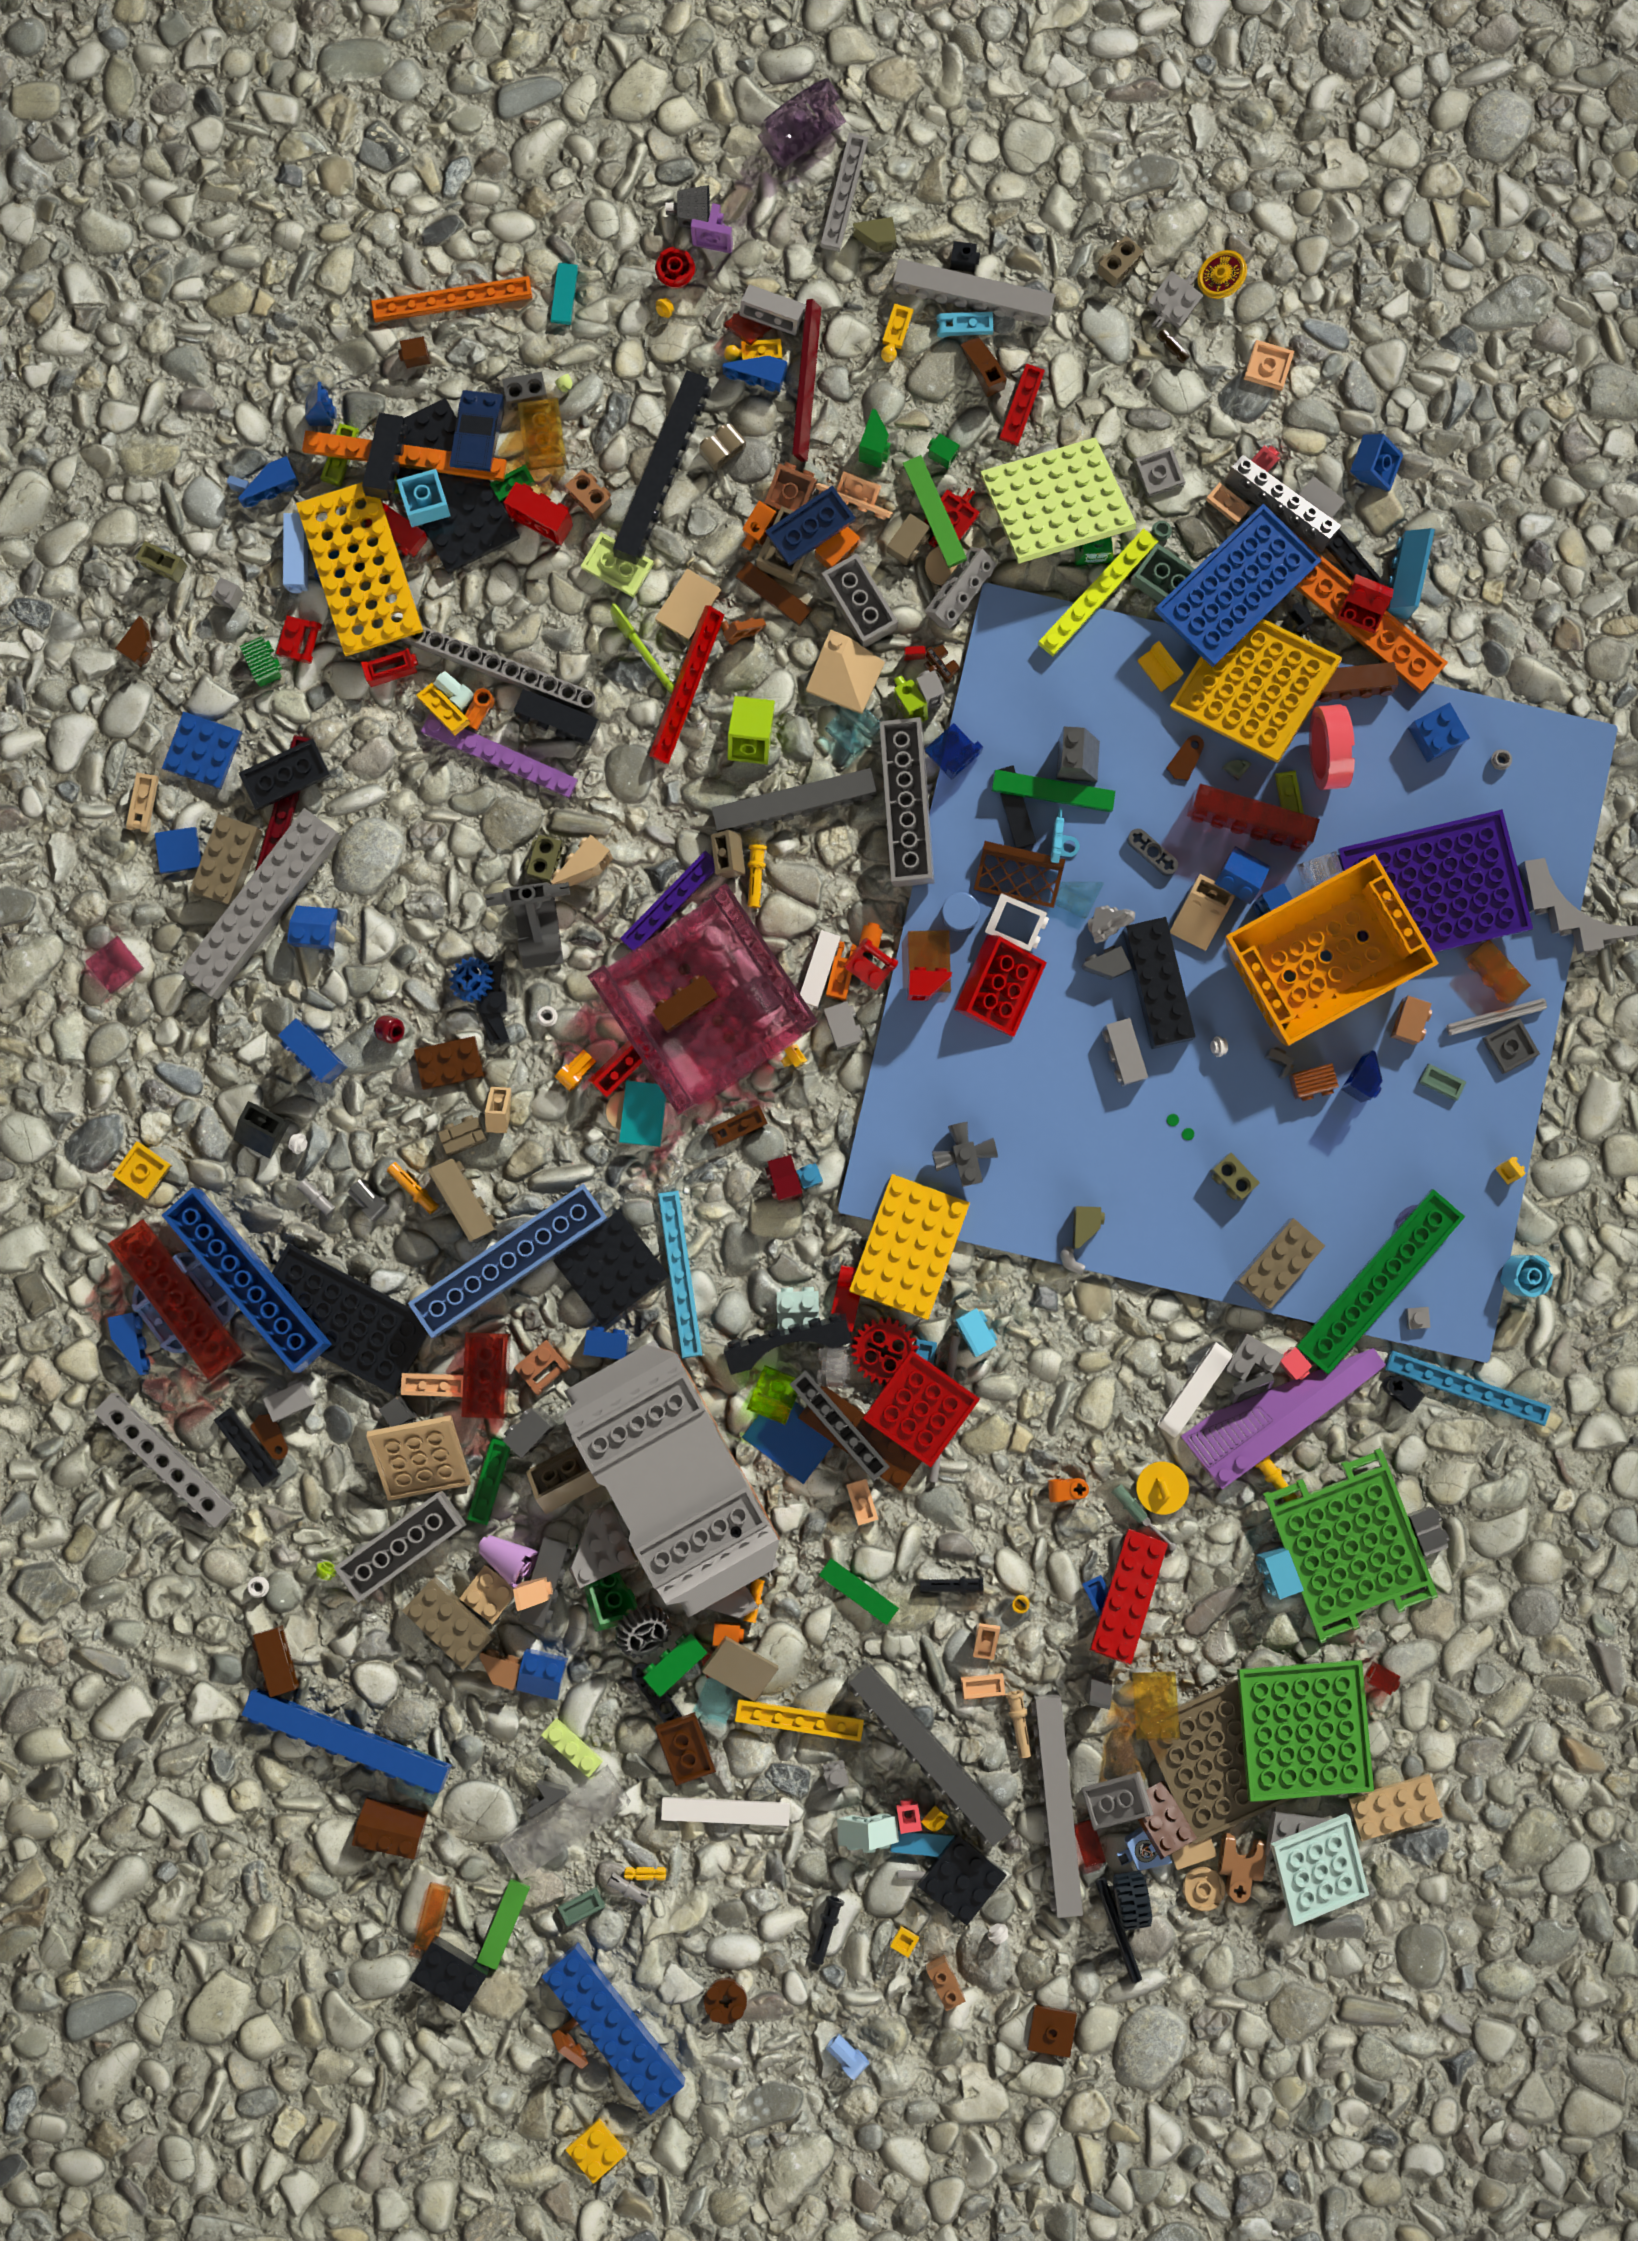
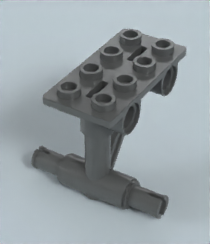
M545 882L505 888L503 892L485 894L486 907L503 904L508 907L513 906L519 937L518 949L524 969L564 963L555 897L571 895L569 882L553 885Z

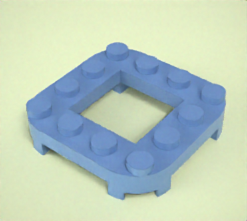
M191 1252L174 1255V1258L143 1282H139L134 1287L135 1290L132 1296L133 1304L131 1305L133 1310L138 1312L161 1343L160 1346L172 1353L191 1351L228 1323L237 1310L233 1300ZM189 1275L210 1302L211 1308L180 1331L157 1298Z

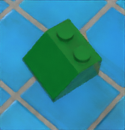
M872 408L859 445L858 461L881 469L883 462H888L891 443L888 442L889 434L877 410Z

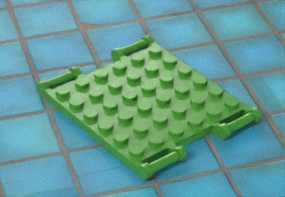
M1381 1448L1359 1459L1341 1463V1468L1347 1479L1309 1493L1304 1480L1299 1479L1296 1480L1295 1484L1272 1493L1269 1491L1263 1493V1498L1271 1514L1282 1546L1289 1550L1304 1590L1300 1593L1320 1644L1327 1642L1326 1639L1351 1629L1353 1631L1360 1629L1356 1613L1393 1599L1395 1609L1400 1613L1405 1611V1608L1427 1599L1433 1600L1438 1598ZM1374 1461H1378L1380 1465L1357 1475H1354L1352 1470ZM1300 1491L1301 1497L1275 1506V1500ZM1426 1586V1591L1401 1600L1400 1596ZM1348 1617L1349 1621L1323 1631V1626Z

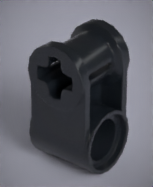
M1388 1376L1382 1383L1383 1390L1403 1408L1412 1413L1425 1397L1423 1392L1402 1377ZM1393 1382H1396V1383H1395V1386L1397 1387V1389H1393V1388H1394V1385L1392 1384Z

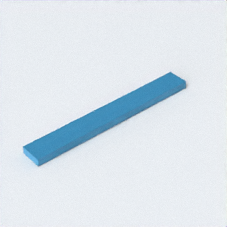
M1393 1350L1390 1351L1384 1369L1541 1426L1546 1425L1551 1410L1549 1405Z

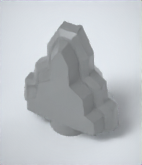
M1108 905L1095 908L1094 917L1088 920V929L1093 935L1095 943L1107 940L1109 936L1116 934L1121 927L1131 924L1135 919V912L1128 909L1118 910L1116 907L1110 908Z

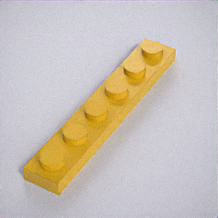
M738 1699L735 1722L861 1742L864 1719Z

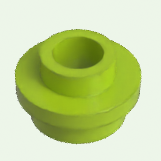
M325 1561L318 1563L316 1566V1575L323 1580H331L332 1577L336 1576L337 1572L334 1569L335 1566L330 1562Z

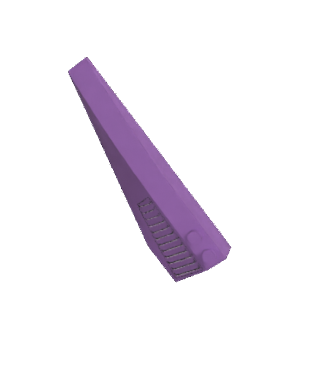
M1371 1348L1340 1361L1329 1375L1320 1369L1308 1374L1302 1380L1298 1378L1297 1380L1289 1381L1214 1411L1181 1435V1438L1216 1486L1224 1489L1338 1404L1386 1366V1364L1375 1349Z

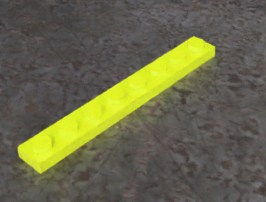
M1143 528L1038 641V645L1054 657L1146 558L1159 540Z

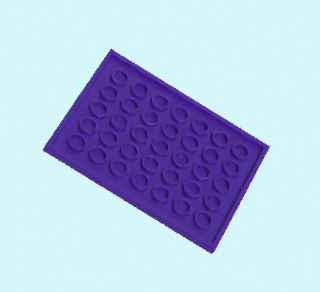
M1503 809L1338 849L1343 871L1374 854L1377 856L1432 953L1533 930ZM1365 931L1358 932L1361 942L1368 940V934Z

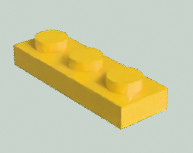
M430 683L416 695L418 700L454 736L470 724L468 718L433 683Z

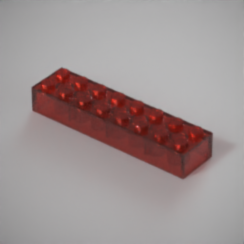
M144 1219L140 1220L108 1243V1246L207 1379L212 1381L246 1356L240 1345L147 1221Z

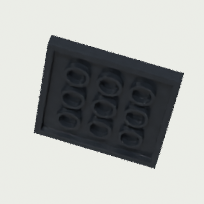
M620 1210L553 1260L603 1327L670 1276Z

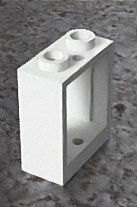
M1001 893L985 932L990 935L1001 936L1031 952L1032 947L1037 948L1041 939L1038 933L1040 929H1045L1049 918L1046 917L1047 912ZM1006 902L1040 916L1028 944L995 930Z

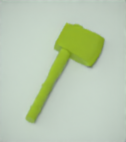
M612 604L610 608L612 620L626 639L629 638L650 666V669L654 671L662 682L663 687L672 695L675 686L636 635L634 627L618 605Z

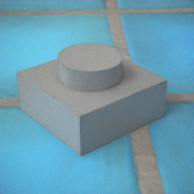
M1429 1307L1406 1308L1407 1329L1431 1328Z

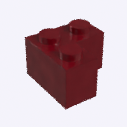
M791 1155L767 1161L768 1166L765 1167L767 1178H772L774 1185L770 1186L773 1199L778 1198L780 1203L803 1196Z

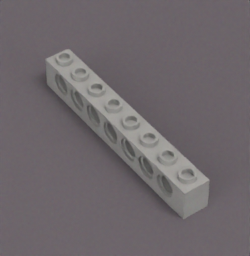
M111 1393L94 1411L98 1416L97 1420L104 1426L108 1425L113 1430L111 1432L112 1435L120 1441L123 1440L127 1444V1449L132 1454H138L143 1459L141 1461L143 1465L148 1469H153L161 1482L164 1484L168 1483L173 1488L172 1492L178 1498H184L188 1502V1508L194 1513L198 1512L203 1517L202 1521L207 1526H213L214 1528L221 1526L237 1509L218 1488L119 1393ZM117 1413H121L123 1416L120 1424L115 1419ZM133 1427L138 1431L136 1438H133L130 1434ZM148 1441L153 1445V1450L150 1453L145 1448ZM162 1456L168 1459L166 1467H163L160 1463ZM178 1470L183 1473L181 1482L175 1477ZM192 1485H195L198 1488V1494L196 1496L192 1495L190 1492V1488ZM207 1499L213 1502L212 1510H208L205 1506Z

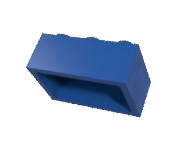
M297 1018L278 1035L282 1039L280 1044L288 1052L295 1053L296 1056L294 1058L307 1069L310 1068L308 1073L320 1083L325 1082L330 1085L348 1068L305 1023Z

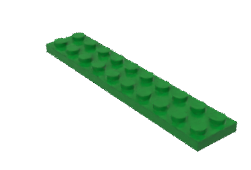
M1431 1189L1295 1347L1329 1375L1461 1223L1465 1216L1437 1191Z

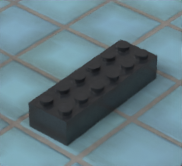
M1162 917L1125 926L1123 929L1124 939L1151 1049L1193 1040L1196 1035L1167 918Z

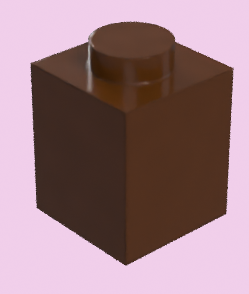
M424 336L400 341L401 349H398L401 362H405L407 368L431 364Z

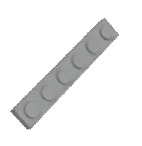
M849 133L821 240V248L838 252L841 250L869 137Z

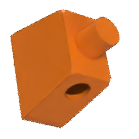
M759 500L742 529L746 537L740 545L750 552L756 542L762 546L767 538L765 531L773 526L778 515L777 512Z

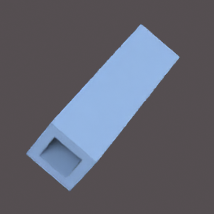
M283 513V585L287 591L296 594L308 591V540L299 513Z

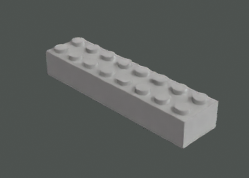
M920 717L881 721L880 736L891 882L894 887L933 884L935 880L923 724Z

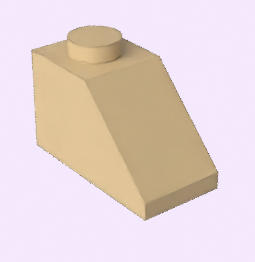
M490 1087L485 1109L486 1132L507 1133L510 1121L511 1088Z

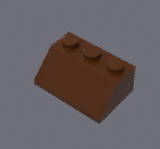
M367 1797L356 1825L352 1846L415 1860L420 1851L429 1811Z

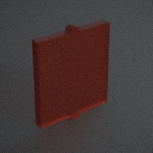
M739 312L733 313V317L724 323V327L748 345H752L759 338L762 339L763 335L772 329L768 325L740 316Z

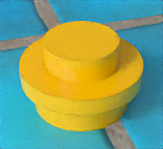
M667 298L656 301L657 313L661 317H671L674 311L672 302Z

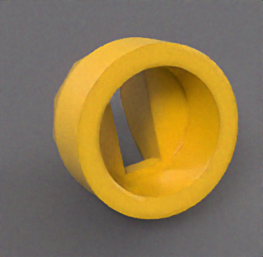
M1024 1595L1016 1596L1012 1603V1607L1017 1613H1025L1030 1605L1028 1598ZM1018 1599H1020L1026 1606L1024 1607V1606L1018 1601Z

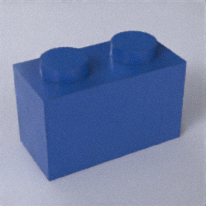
M1283 883L1263 893L1254 902V909L1260 917L1293 898Z
M592 1326V1330H586L583 1355L621 1359L627 1356L630 1335L625 1334V1330L613 1329V1333L604 1332V1327Z

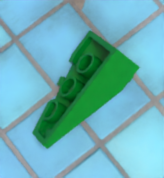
M614 1572L584 1586L595 1632L618 1626V1621L623 1620V1615L629 1614V1609L632 1611L636 1610L637 1602L634 1593L630 1588L628 1589L619 1572Z

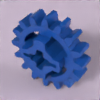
M469 957L468 961L463 958L461 965L456 963V971L451 970L454 976L449 978V981L453 982L450 986V989L454 990L453 994L463 1001L467 1000L473 1003L474 999L481 1001V995L487 996L486 989H492L489 986V982H493L494 979L489 976L493 971L489 970V965L479 958Z

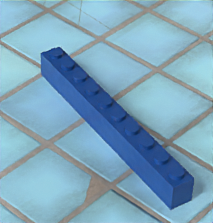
M259 1688L251 1690L242 1712V1716L247 1717V1721L259 1724L260 1722L267 1725L266 1728L271 1731L278 1732L280 1730L285 1732L286 1736L291 1739H303L306 1741L305 1744L311 1747H323L325 1752L337 1755L338 1753L345 1756L344 1759L349 1762L356 1763L358 1761L365 1764L364 1767L369 1770H381L389 1778H401L405 1784L421 1786L425 1792L430 1794L439 1793L443 1790L452 1767L451 1764L277 1695L270 1697L269 1693Z

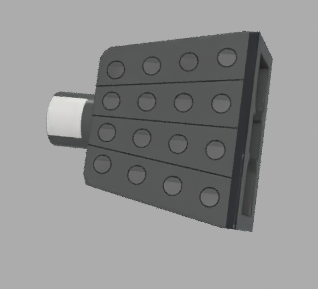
M709 185L677 191V202L665 203L666 215H677L678 226L681 228L691 229L692 219L708 222L710 216Z

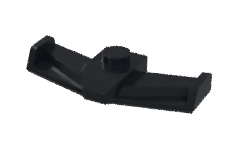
M504 961L486 962L489 965L488 969L493 971L489 977L494 979V981L489 982V986L492 989H486L487 996L481 995V1001L476 1000L477 1011L480 1013L490 1045L508 1044L511 1042L501 1013H508L507 992H499Z

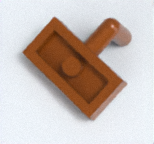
M749 618L743 622L737 620L731 624H728L727 621L721 623L723 635L731 645H734L741 638L756 635L766 626L763 618Z
M573 2017L553 2033L552 2038L558 2052L583 2069L589 2064L585 2056L587 2054L586 2049L581 2043L577 2044L574 2042L573 2038L568 2034L569 2031L578 2025V2022Z

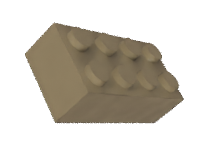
M218 814L189 891L196 896L229 907L242 890L263 832L255 826Z
M1294 1218L1288 1219L1234 1282L1265 1309H1271L1322 1251L1325 1245Z
M437 1577L431 1579L402 1610L463 1670L496 1636Z

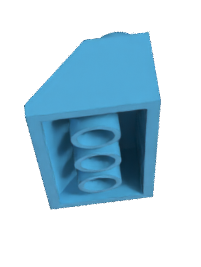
M1433 528L1405 531L1396 541L1395 549L1398 550L1397 556H1394L1391 568L1394 569L1393 575H1390L1387 587L1394 589L1393 597L1386 609L1394 617L1408 620L1419 607L1435 531Z

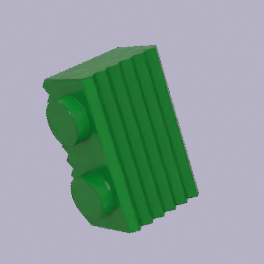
M261 636L240 646L251 673L260 687L282 678L280 670H283L278 658H273L272 652H274V648L269 640L265 641Z

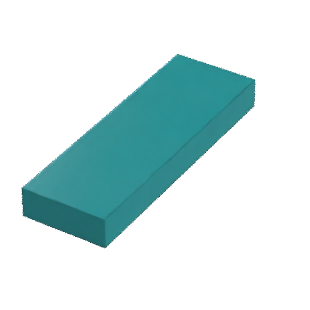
M558 263L551 323L571 325L578 265Z

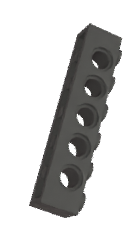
M1242 455L1231 467L1225 480L1228 485L1260 507L1262 504L1267 506L1290 530L1316 549L1323 552L1334 539L1341 525L1246 456Z
M806 1370L789 1384L873 1481L890 1467Z

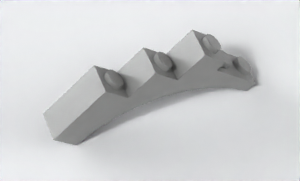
M1545 858L1524 861L1518 865L1521 882H1525L1527 887L1525 898L1529 913L1535 912V915L1548 913L1552 934L1560 933V936L1573 934L1577 955L1585 954V957L1598 955L1597 951L1604 949V946L1616 944V940L1623 939L1624 942L1637 940L1638 926H1619L1595 920L1579 911L1567 901L1555 885Z

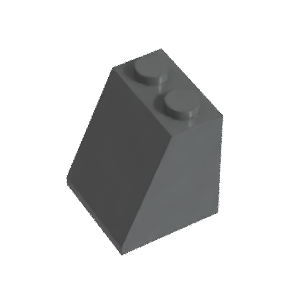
M1063 727L1058 739L1056 779L1097 782L1100 741L1087 729Z

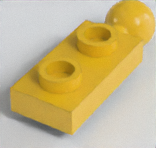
M894 303L882 340V344L887 345L881 351V358L885 362L895 360L897 356L895 348L902 349L914 309Z
M781 339L741 341L740 349L735 345H729L724 350V357L730 362L736 361L739 357L745 360L762 356H771L782 360Z

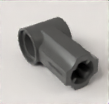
M362 1180L353 1184L348 1191L349 1195L362 1207V1211L373 1222L390 1208Z

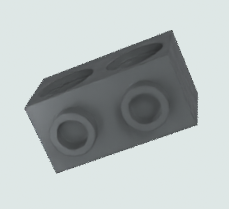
M542 372L502 379L509 410L519 411L524 409V407H540L548 403ZM533 389H540L538 393H531ZM515 392L520 393L518 397L511 396Z
M404 1396L395 1397L379 1409L390 1427L413 1423L414 1419L418 1417Z

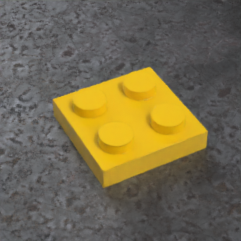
M136 1141L112 1176L143 1198L149 1199L172 1165Z
M600 2118L566 2147L567 2153L593 2184L627 2154V2151Z

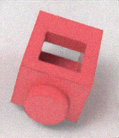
M913 1798L901 1799L900 1804H896L901 1834L922 1831L918 1802H913ZM911 1810L912 1815L910 1817L905 1816V1811Z

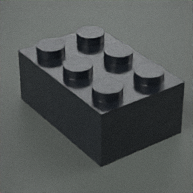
M435 1934L409 1980L460 2012L465 2013L487 1977L490 1967L478 1963L477 1959Z

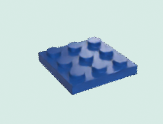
M183 711L162 769L222 789L242 732Z

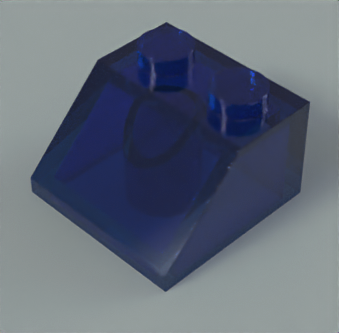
M1371 1050L1360 1057L1341 1088L1342 1091L1361 1103L1376 1098L1382 1089L1380 1085L1383 1080L1375 1051Z

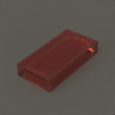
M1091 1819L1075 1823V1835L1085 1867L1106 1862L1097 1830L1094 1831Z

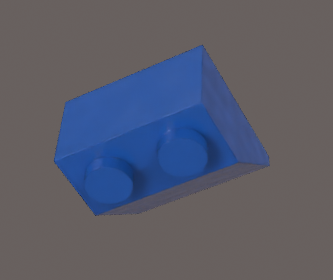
M1384 434L1363 435L1350 472L1360 482L1385 491H1391L1403 454Z
M296 905L289 922L287 942L293 947L334 950L338 909Z
M527 1648L524 1651L516 1690L558 1700L568 1658Z

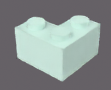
M883 1813L870 1817L850 1815L837 1819L838 1845L846 1846L848 1850L863 1849L864 1853H873L876 1851V1848H890V1844L899 1842L898 1818L895 1815Z

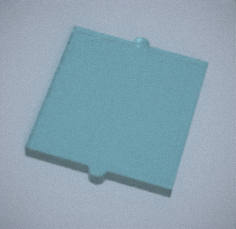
M708 1676L694 1711L708 1716V1719L713 1718L726 1724L739 1693Z

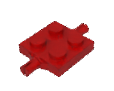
M968 488L962 497L953 494L948 489L941 497L959 541L962 540L980 515V512L969 503V500L975 494V491H971V488ZM925 519V520H924V523H926L927 525H929L927 519ZM933 536L928 543L935 548L937 542Z

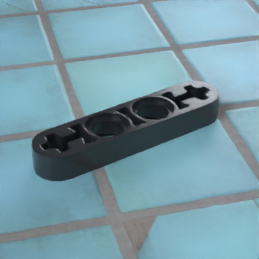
M644 1662L637 1663L632 1669V1678L664 1723L668 1722L666 1718L671 1717L675 1711L677 1712V1715L674 1717L675 1719L684 1716L667 1691L661 1697L657 1695L651 1696L648 1693L649 1686L647 1684L643 1686L642 1683L645 1681L641 1678L642 1676L637 1677L636 1675L638 1672L637 1668L642 1670L648 1664ZM669 1702L672 1706L671 1712L663 1713L660 1710V1704Z

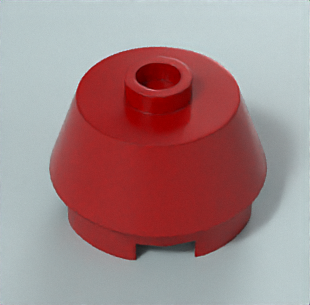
M670 247L661 252L655 264V272L658 279L667 287L681 289L694 276L695 263L686 250Z

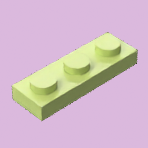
M557 1718L541 1734L542 1737L588 1778L603 1762L602 1758Z

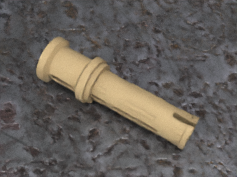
M1011 1691L1006 1693L1005 1697L1008 1698L1010 1707L1008 1714L1013 1720L1018 1757L1028 1758L1032 1756L1025 1718L1027 1716V1709L1024 1707V1691Z

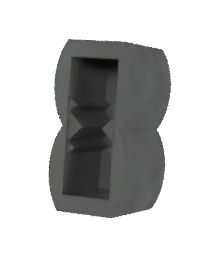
M1428 1506L1407 1514L1423 1556L1449 1548L1447 1543L1449 1542V1536L1445 1529H1441L1440 1522L1442 1519L1437 1509L1434 1510L1433 1507Z

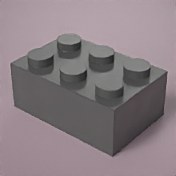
M541 1407L525 1410L519 1417L521 1420L519 1423L511 1425L504 1433L506 1437L502 1441L520 1458L528 1456L558 1423Z

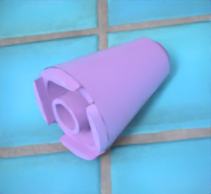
M489 1535L487 1538L483 1537L478 1545L479 1554L513 1588L522 1582L523 1577L530 1576L538 1558L536 1555L539 1554L534 1549Z

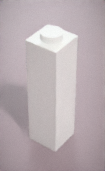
M821 930L798 998V1003L801 1004L802 1008L810 1011L813 1008L818 1009L841 936Z

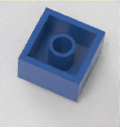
M1450 702L1415 720L1408 727L1427 763L1463 745L1470 738Z

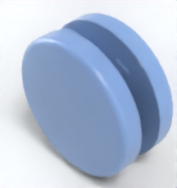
M955 893L949 896L943 904L941 911L942 921L953 932L964 933L970 931L978 922L980 906L973 896L967 893Z

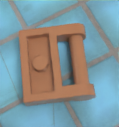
M547 1340L514 1367L538 1396L562 1372L566 1373L570 1369L569 1365ZM556 1361L558 1366L536 1383L534 1378L552 1362Z

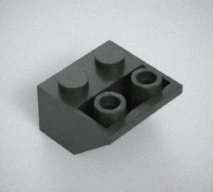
M248 1101L238 1119L233 1140L271 1159L290 1122Z

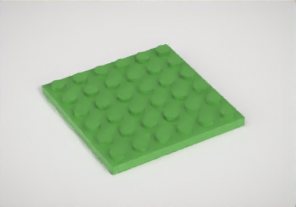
M1362 1660L1237 1669L1248 1801L1374 1791Z

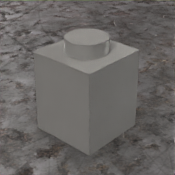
M220 577L211 596L217 603L236 611L244 592L238 585Z

